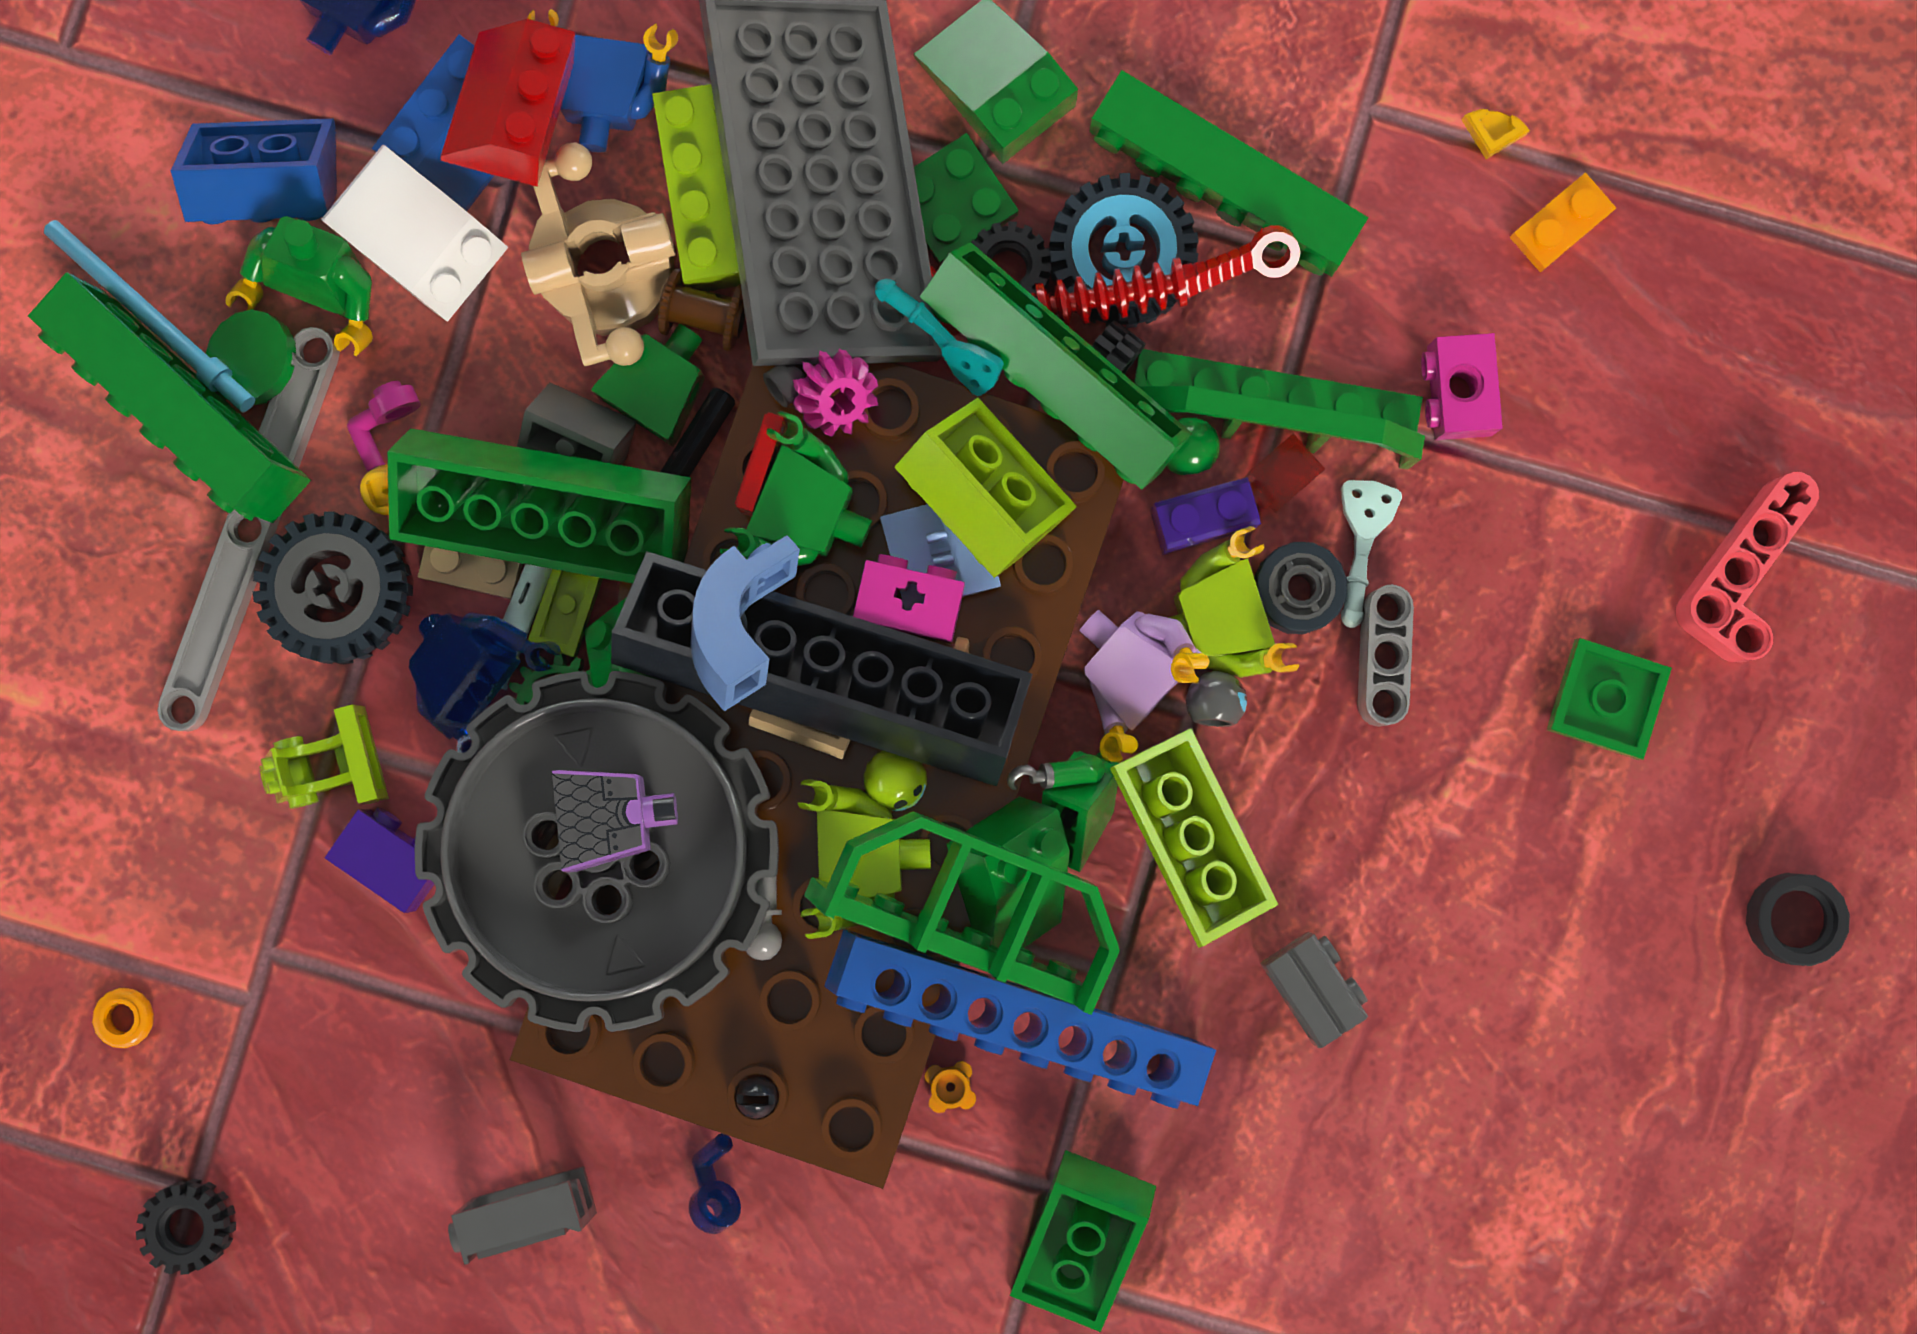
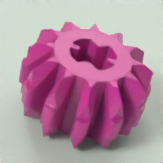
M839 348L832 359L827 352L819 351V364L813 366L811 363L803 362L802 368L806 372L807 377L793 380V387L799 393L793 399L794 406L800 413H804L803 420L810 428L816 429L820 426L824 434L832 437L840 426L844 433L852 434L853 421L858 419L860 422L868 423V415L864 412V409L878 406L877 397L872 393L878 387L877 379L872 373H868V365L861 357L856 356L852 359L846 350ZM836 389L840 390L835 396L831 395Z

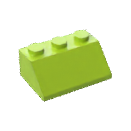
M976 398L926 431L895 466V469L905 478L910 487L923 498L941 518L945 526L951 529L974 555L976 560L994 578L1019 560L1077 507L979 398Z

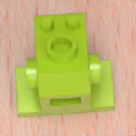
M352 704L334 709L340 732L335 736L304 744L302 736L274 742V748H271L265 758L261 759L262 765L259 766L265 793L275 794L277 803L288 801L290 809L319 802L318 793L350 784L354 786L358 804H371L389 799L365 706ZM334 750L340 775L315 781L309 756Z

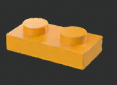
M1585 172L1510 236V239L1541 273L1611 214L1616 207Z

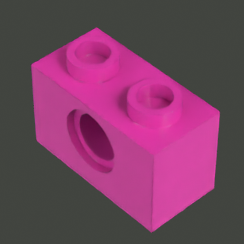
M1495 333L1436 337L1427 346V352H1423L1421 357L1422 376L1424 381L1430 380L1431 399H1427L1425 404L1427 427L1434 428L1435 440L1493 436L1503 429ZM1451 377H1459L1467 382L1470 389L1468 398H1459L1452 393L1449 386Z

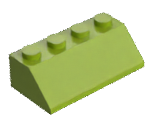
M1191 728L1110 768L1198 948L1209 944L1278 905Z

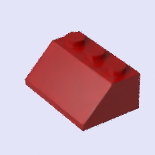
M528 18L479 32L443 146L441 161L538 187L574 64L576 32Z

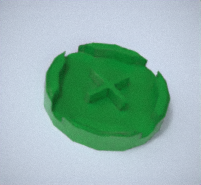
M251 309L235 313L220 323L209 339L205 354L210 358L217 357L232 370V378L255 398L254 405L267 403L280 394L291 379L295 367L291 364L292 352L296 353V342L289 328L279 319L266 312ZM217 391L219 395L226 399L219 391Z

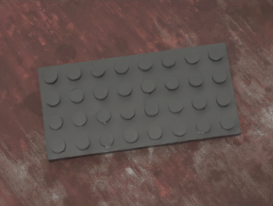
M699 0L753 366L803 365V362L811 363L812 365L819 364V351L827 352L833 359L839 348L846 350L852 359L856 356L861 357L866 363L938 362L943 357L942 350L932 336L914 322L910 323L906 316L887 302H881L875 294V284L879 280L891 279L897 282L895 285L918 302H924L925 307L932 313L931 307L920 298V295L931 281L932 275L886 0Z

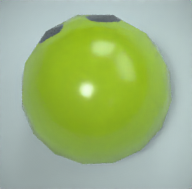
M884 750L873 756L867 763L863 774L866 793L890 811H903L914 806L923 796L927 785L926 770L921 762Z

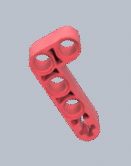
M1792 472L1771 480L1764 485L1676 606L1675 616L1682 629L1728 662L1741 663L1762 658L1770 651L1773 645V633L1770 626L1743 604L1816 506L1819 499V489L1811 476L1803 472ZM1788 488L1791 491V494L1789 495L1788 492L1784 489ZM1787 499H1789L1790 502L1793 503L1789 506L1779 509L1777 512L1773 511L1774 509L1782 507V505L1785 503ZM1756 523L1762 525L1768 533L1766 546L1760 545L1753 536V528ZM1728 561L1735 563L1739 568L1740 579L1736 585L1726 578L1725 566ZM1700 599L1707 601L1711 606L1712 618L1708 623L1703 622L1697 615L1696 606ZM1740 628L1746 630L1751 638V646L1747 652L1742 651L1736 643V633Z

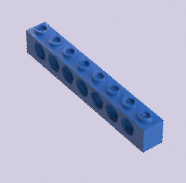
M843 929L824 985L829 991L838 996L836 1004L847 1009L865 1013L867 1005L884 1010L882 1018L896 1024L911 1027L913 1019L931 1024L929 1032L939 1037L957 1041L959 1033L976 1038L974 1046L985 1051L1002 1055L1005 1047L1021 1052L1019 1059L1028 1064L1047 1069L1049 1061L1065 1065L1063 1073L1071 1077L1091 1082L1093 1075L1109 1079L1107 1086L1114 1090L1134 1096L1137 1088L1152 1092L1151 1100L1176 1109L1179 1108L1181 1101L1195 1106L1199 1105L1216 1053V1049L1198 1040L1097 1008L1090 1015L1081 1011L1074 1004L1008 980L1004 983L996 980L992 975L847 929ZM893 969L894 982L892 986L885 992H876L875 982L878 975L885 970ZM932 984H939L940 995L938 1000L930 1006L923 1007L922 995L925 989ZM984 998L985 1009L983 1014L976 1020L969 1021L968 1010L970 1005L975 1000ZM1028 1012L1030 1017L1028 1027L1022 1033L1014 1034L1015 1020L1019 1015ZM1072 1026L1074 1034L1071 1042L1067 1046L1060 1048L1058 1043L1060 1034L1064 1029ZM1116 1040L1117 1050L1115 1055L1111 1059L1104 1061L1103 1051L1110 1042ZM1159 1054L1160 1064L1153 1073L1147 1074L1149 1060Z

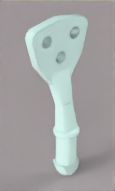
M1348 480L1341 487L1343 514L1354 533V558L1349 576L1346 577L1347 598L1344 602V608L1341 610L1342 622L1349 628L1357 627L1364 617L1362 610L1365 588L1369 584L1367 579V563L1373 541L1392 522L1402 499V494L1398 489L1376 481ZM1357 491L1360 493V498H1355L1352 492ZM1381 497H1387L1390 503H1384ZM1364 511H1371L1373 517H1366Z

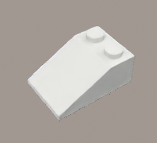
M385 145L379 148L321 219L425 306L447 322L508 249L507 245Z

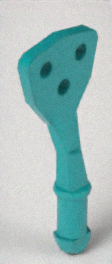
M882 279L875 284V294L881 302H887L906 316L910 323L914 322L932 336L942 350V356L954 376L972 394L981 396L996 384L1004 366L1003 360L1000 357L977 345L957 341L925 307L924 302H918L895 285L897 282L891 279Z

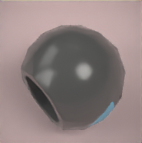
M1222 671L1206 672L1199 676V682L1192 683L1188 688L1185 699L1187 712L1192 721L1200 725L1214 727H1230L1237 724L1244 715L1247 706L1246 690L1241 682L1233 675Z

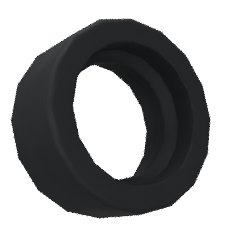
M1783 873L1768 878L1754 890L1747 905L1746 925L1753 943L1764 955L1780 963L1813 966L1828 961L1842 948L1849 933L1850 913L1844 897L1832 883L1816 875ZM1794 890L1805 891L1813 895L1820 902L1824 913L1823 929L1818 939L1811 945L1803 948H1793L1781 943L1774 935L1771 926V912L1777 899L1783 894Z

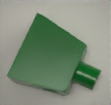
M678 324L665 345L645 333L641 335L644 341V351L641 358L632 365L621 366L614 363L591 389L600 400L626 417L637 421L638 425L672 447L675 446L705 379L702 371L689 362L703 339L682 324Z

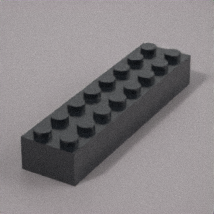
M647 551L612 631L611 664L710 695L697 674L691 654L694 599L698 586L707 570ZM774 591L751 604L742 614L740 619L743 627L768 656L769 666L766 685L737 704L993 786L998 785L1033 675L1032 673Z

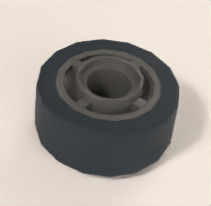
M1292 542L1278 547L1260 563L1254 576L1269 625L1286 634H1307L1325 627L1340 613L1347 598V578L1342 564L1328 549L1313 542ZM1300 576L1308 581L1311 592L1307 600L1299 601L1290 595L1288 582L1291 577Z

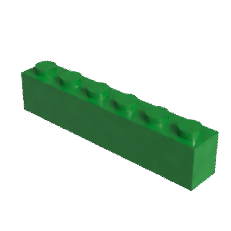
M1123 70L1117 76L1092 117L1089 132L1095 135L1094 140L1099 146L1115 154L1119 150L1135 159L1136 167L1145 174L1154 178L1162 175L1177 184L1175 189L1185 198L1194 202H1200L1202 199L1217 208L1216 214L1227 223L1237 227L1243 224L1255 232L1270 225H1280L1289 229L1295 236L1300 249L1298 263L1313 274L1321 276L1325 273L1332 277L1369 218ZM1274 241L1267 245V247L1276 251H1281L1282 248L1287 250V245L1281 241Z
M969 242L950 252L920 295V298L931 307L935 317L955 327L967 338L968 343L977 345L1000 357L1004 363V374L1010 382L1030 392L1040 401L1041 407L1048 415L1062 420L1077 433L1079 441L1085 447L1095 452L1098 451L1114 465L1116 473L1123 480L1136 484L1141 490L1159 476L1193 434L973 243Z

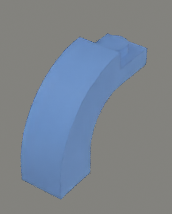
M788 535L772 545L765 543L759 546L750 554L747 560L735 546L731 547L709 567L696 591L691 629L693 663L702 684L724 711L766 685L769 658L746 632L740 618L751 604L796 577L800 549Z

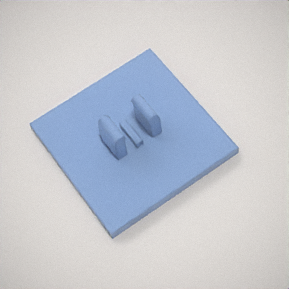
M928 504L880 517L890 556L908 560L907 569L926 573L928 565L957 571L956 580L965 582L963 597L1001 587L999 577L994 578L976 560L969 549L951 529L945 526L941 518ZM910 584L907 591H900L905 610H912L914 603H924L925 597L918 593L917 585Z

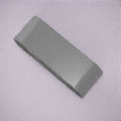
M1391 584L1382 586L1368 594L1364 600L1362 610L1364 617L1361 621L1357 705L1362 719L1368 724L1377 727L1396 724L1403 720L1408 713L1410 705L1414 606L1412 597L1407 590L1401 586ZM1380 596H1388L1396 602L1398 613L1393 621L1383 619L1377 612L1376 605ZM1380 643L1388 644L1395 651L1396 660L1391 669L1382 668L1375 660V649ZM1379 691L1388 693L1394 702L1393 712L1386 718L1379 716L1373 709V698Z

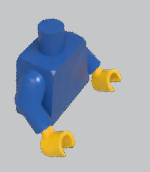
M550 9L548 12L550 25L557 27L559 23L558 15L554 10ZM534 10L531 11L528 19L535 20ZM657 23L645 31L643 36L644 44L575 35L574 64L560 110L567 122L581 125L579 144L591 152H606L610 129L632 131L636 121L645 118L654 108L652 93L666 91L670 58L666 53L678 41V34L674 29L668 31L666 45H662L656 40Z

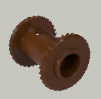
M674 269L670 273L660 297L658 308L659 332L662 335H668L673 323H678L724 335L723 349L726 351L732 350L742 332L746 317L741 284H738L733 297L682 285L681 269Z

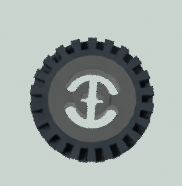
M324 512V516L312 513L303 516L304 522L300 524L295 521L288 523L284 526L288 531L285 535L281 536L275 533L269 540L274 545L270 553L262 550L258 559L264 562L262 572L254 570L253 581L260 583V591H252L253 600L255 603L261 604L262 610L258 611L257 615L260 622L266 623L270 627L267 633L273 639L283 643L281 646L289 652L296 653L303 658L327 664L354 663L353 659L365 660L374 656L371 651L376 648L383 650L390 644L387 638L392 633L399 634L403 628L399 621L402 615L408 616L411 606L406 605L407 596H413V585L407 582V576L412 574L409 565L405 564L402 560V557L405 555L400 547L393 544L389 539V535L376 528V526L346 513L345 515H340L336 512ZM332 556H348L351 560V564L347 569L331 564L321 565L326 575L312 570L319 562ZM328 577L341 583L335 587L339 600L326 594L332 590ZM341 602L353 607L357 605L348 616L334 622H322L317 618V611L320 608L341 613L345 612Z

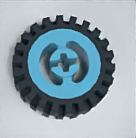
M1120 173L1119 177L1115 179H1110L1109 175L1099 177L1097 183L1091 185L1088 182L1081 186L1079 193L1075 196L1072 194L1066 200L1062 211L1058 212L1053 230L1051 231L1049 244L1052 280L1062 279L1069 293L1074 292L1076 276L1082 277L1088 289L1093 288L1095 273L1098 271L1091 262L1088 244L1092 235L1104 225H1110L1113 229L1107 233L1101 248V253H1104L1101 262L1102 266L1111 275H1114V269H1120L1126 282L1132 280L1133 266L1139 265L1140 267L1145 255V250H1142L1145 242L1144 236L1138 229L1130 226L1132 223L1144 228L1152 237L1157 251L1156 262L1158 261L1165 275L1170 274L1173 258L1180 257L1182 265L1190 263L1193 265L1198 261L1199 255L1197 253L1198 233H1194L1192 227L1194 224L1193 217L1190 212L1188 214L1185 213L1183 210L1184 202L1178 195L1175 198L1169 195V187L1163 183H1160L1158 187L1149 183L1150 177L1141 175L1139 180L1131 179L1130 173ZM1119 242L1125 243L1126 249L1133 251L1130 253L1127 261L1121 260L1118 252H1113ZM1151 272L1145 275V278H1151ZM1102 275L1107 286L1112 285L1113 280ZM1168 294L1166 310L1161 311L1155 298H1149L1146 314H1141L1136 302L1130 301L1128 316L1122 318L1115 304L1110 305L1108 321H1103L1097 308H1092L1090 322L1096 323V320L1106 323L1105 327H1107L1112 321L1117 320L1120 324L1126 325V328L1137 327L1138 323L1146 322L1148 324L1155 321L1162 313L1166 314L1173 308L1177 300L1174 294Z

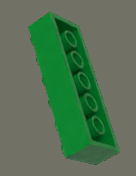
M66 272L28 315L42 329L38 337L57 353L62 355L66 352L75 360L71 368L93 386L99 383L109 392L105 400L122 415L128 418L133 415L143 424L139 432L156 447L164 449L166 446L177 456L173 464L190 479L197 481L200 478L211 488L207 496L224 511L231 514L236 510L250 521L257 517L274 523L311 481L308 476L221 395L210 391L197 379L196 372L111 294Z
M412 428L387 451L390 540L632 584L647 551L684 563L688 551L690 477Z

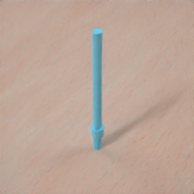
M53 220L45 226L44 234L197 372V379L210 391H219L241 412L248 411L254 405L255 398L232 378V370L217 357L210 358L58 220Z

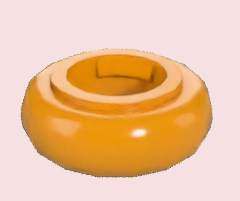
M118 988L107 992L98 1000L93 1010L92 1023L95 1033L102 1042L115 1048H129L138 1045L148 1036L153 1027L154 1012L151 1003L144 994L134 989ZM119 1004L127 1005L134 1014V1024L128 1032L118 1030L112 1021V1013Z

